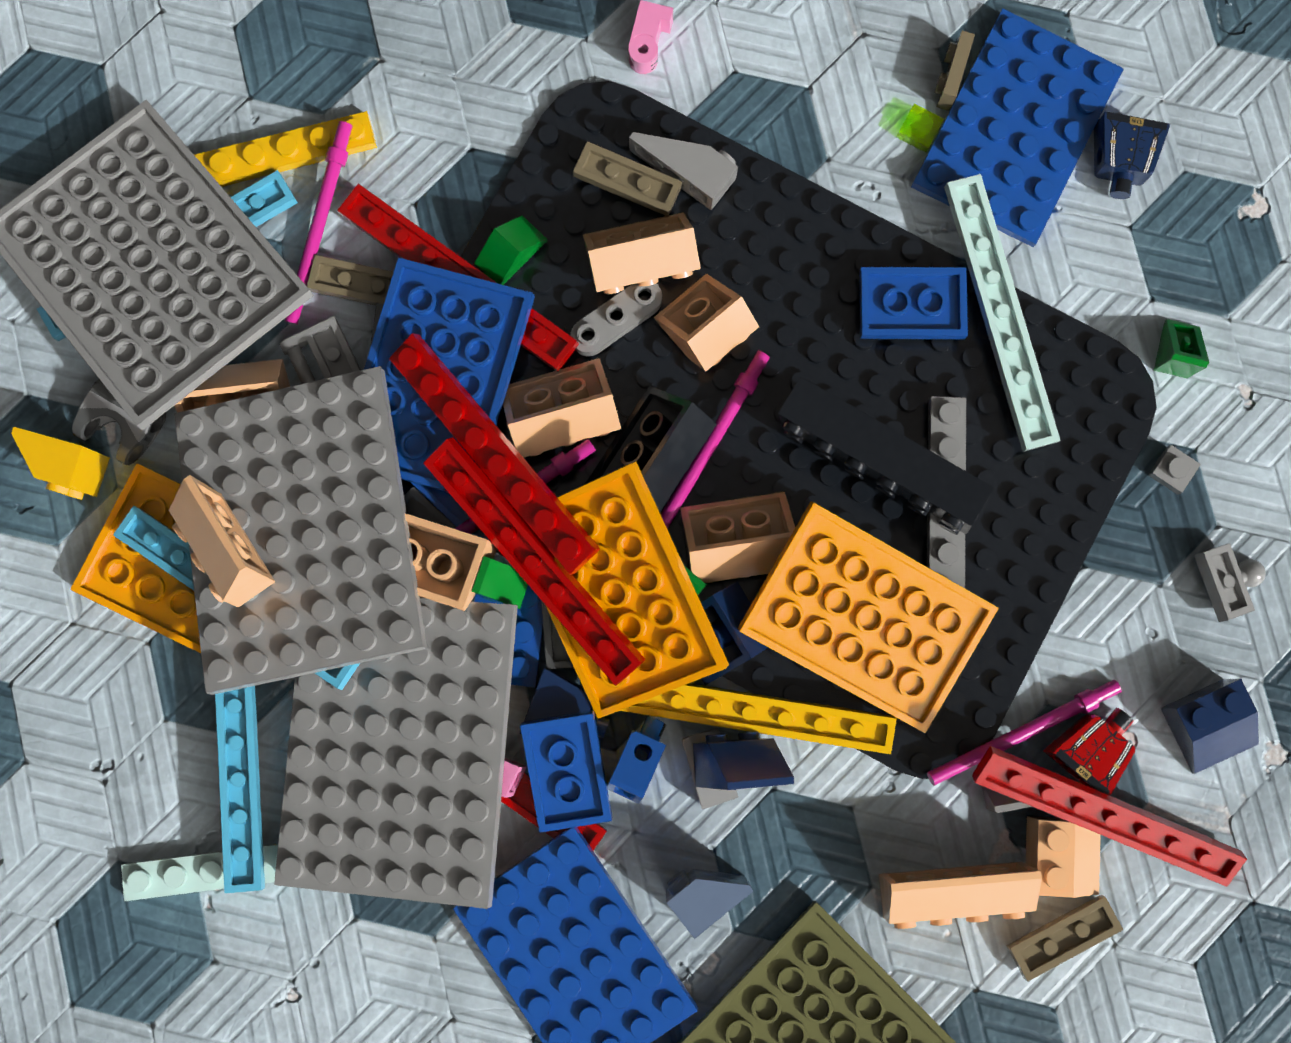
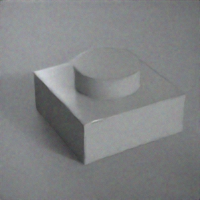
M1173 445L1165 448L1148 476L1178 495L1183 493L1201 464Z

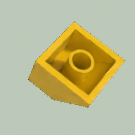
M13 427L11 434L33 477L48 482L47 490L80 500L83 499L84 494L94 497L98 496L110 457L81 445Z

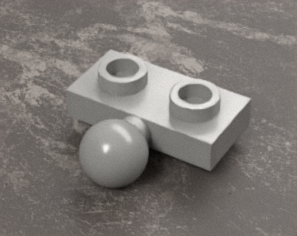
M1230 543L1194 555L1218 622L1228 621L1255 611L1247 587H1256L1265 579L1266 571L1259 561L1247 559L1238 565Z

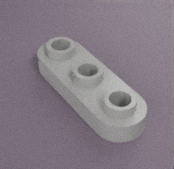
M638 283L631 284L577 322L571 330V337L579 343L575 350L583 356H594L654 315L662 304V291L658 284L649 286H638ZM643 291H647L651 294V297L644 301L638 295ZM614 311H619L623 314V317L615 321L610 318V315ZM585 331H591L595 334L593 339L589 341L584 340L581 336Z

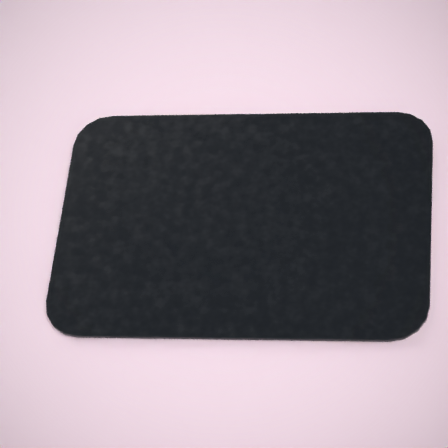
M610 81L582 83L560 94L541 115L460 257L475 267L474 263L494 228L523 216L547 238V242L504 285L532 292L535 296L532 309L570 336L571 330L577 322L618 294H605L603 291H596L583 234L665 217L663 214L574 177V168L587 141L652 169L654 168L630 151L629 137L633 132L711 146L718 152L722 150L728 153L735 160V165L738 166L736 180L712 210L708 209L683 189H680L669 214L684 213L693 226L701 269L692 271L693 274L685 278L674 279L672 276L658 278L656 284H658L662 291V304L654 315L594 356H583L575 350L561 368L600 358L622 428L649 386L693 402L716 422L736 388L734 386L735 381L741 372L745 373L757 351H762L770 357L757 379L759 382L752 395H747L681 507L785 492L795 527L810 501L927 567V515L925 517L907 507L908 500L898 494L894 498L885 495L876 488L877 483L869 477L865 476L861 480L845 470L846 465L840 460L834 458L830 462L814 452L815 447L804 440L802 444H799L783 434L785 430L781 427L778 412L799 378L803 377L928 449V399L931 396L966 398V471L993 486L995 490L968 533L965 534V589L999 609L926 733L897 718L891 754L856 749L895 771L920 779H929L927 772L994 739L1150 434L1157 408L1152 378L1141 359L1119 341L1015 287L1061 440L1057 443L1023 452L966 261L634 88ZM861 267L966 268L968 336L965 339H860L859 271ZM705 274L710 275L742 296L759 326L744 342L738 344L718 364L712 366L707 371H704L692 362L654 318ZM643 291L638 297L646 301L650 299L651 294ZM614 311L610 315V318L615 321L623 317V314L619 311ZM585 331L581 337L589 341L593 339L595 334L591 331ZM520 345L509 384L555 370ZM502 406L497 427L514 446L504 407ZM621 429L612 431L605 436L589 438L596 451L573 466L574 470L564 477L560 474L546 484L556 497H560L585 485ZM585 440L578 441L571 446H561L544 451L537 456H527L524 459L538 473L553 463L551 461L552 458L561 452L565 455ZM401 479L403 494L405 495L415 486L411 482ZM679 509L668 528V532L679 556L690 570L681 510ZM497 549L496 553L503 556ZM768 574L705 583L706 586L698 595L699 600L703 602L738 581L752 604ZM769 647L723 675L724 678L754 694L891 715Z

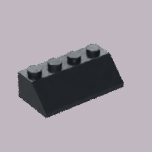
M649 386L585 485L633 462H637L660 512L717 424L693 402Z

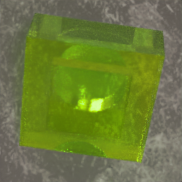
M913 104L896 138L927 152L944 118Z

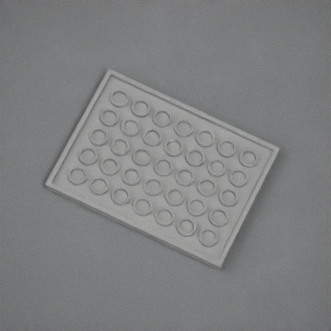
M147 99L0 209L1 256L141 430L148 427L314 296Z
M381 366L174 413L182 481L191 475L222 494L275 580L269 587L240 607H236L225 601L221 603L213 596L208 587V584L211 583L210 578L206 572H201L191 559L205 691L207 694H219L427 649L420 597L417 591L416 571L413 565L412 545L409 542L410 532L405 517L406 506L385 371ZM189 545L190 554H192L193 550Z
M420 598L427 649L360 663L343 690L335 688L315 673L295 677L274 885L484 909L492 907L518 605L471 602L466 610L462 611L426 598Z

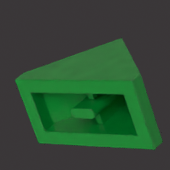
M520 216L494 228L474 265L496 283L504 285L547 242V238L527 219Z
M1166 318L1163 324L1154 371L1188 379L1207 368L1209 364L1201 328Z
M484 556L472 592L492 602L518 605V609H520L528 584L512 566Z

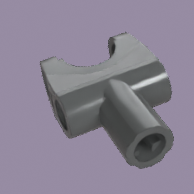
M98 379L89 390L73 422L72 432L75 437L86 441L104 425L110 422H117L121 429V439L116 459L124 465H131L144 454L155 440L166 420V412L144 430H141L101 380Z

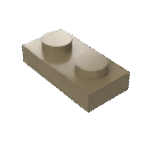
M962 30L957 42L950 41L944 62L949 63L946 74L940 73L934 93L940 94L937 108L949 111L957 97L975 34Z

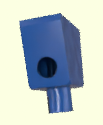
M647 716L640 733L632 731L608 783L607 788L609 791L635 803H640L666 747L665 744L659 742L666 727L664 722ZM638 749L644 750L647 753L646 761L636 758L635 753Z

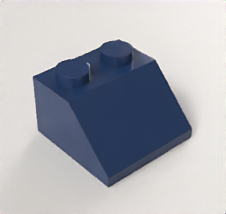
M738 581L701 602L729 663L726 669L701 678L705 686L768 648L738 630L741 621L751 606V602Z
M1222 679L1161 707L1163 715L1192 774H1196L1259 744L1258 711L1242 679Z
M739 732L737 740H728L727 734L705 735L706 742L693 743L695 787L736 790L794 784V776L774 738H760L759 732Z

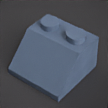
M693 869L687 874L682 870L667 883L669 887L666 891V903L695 939L750 895L753 889L744 875Z

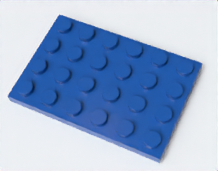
M1002 8L911 188L950 206L944 188L947 182L981 174L997 230L1034 247L1124 68Z
M398 257L364 370L381 366L385 371L402 480L448 492L423 463L446 439L453 437L456 440V438L389 358L412 333L419 334L497 426L535 296L532 292Z
M577 827L566 829L494 878L492 907L484 909L455 905L453 908L542 1043H651L698 1011L697 1004Z

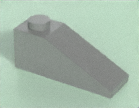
M633 132L629 137V147L632 153L655 170L682 181L681 189L710 210L714 208L736 180L738 166L735 165V160L725 151L720 150L718 152L707 145Z

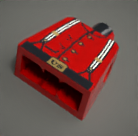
M1115 708L1105 721L1098 715L1086 714L1047 746L1044 752L1081 784L1111 795L1136 750L1122 736L1134 720L1119 708Z

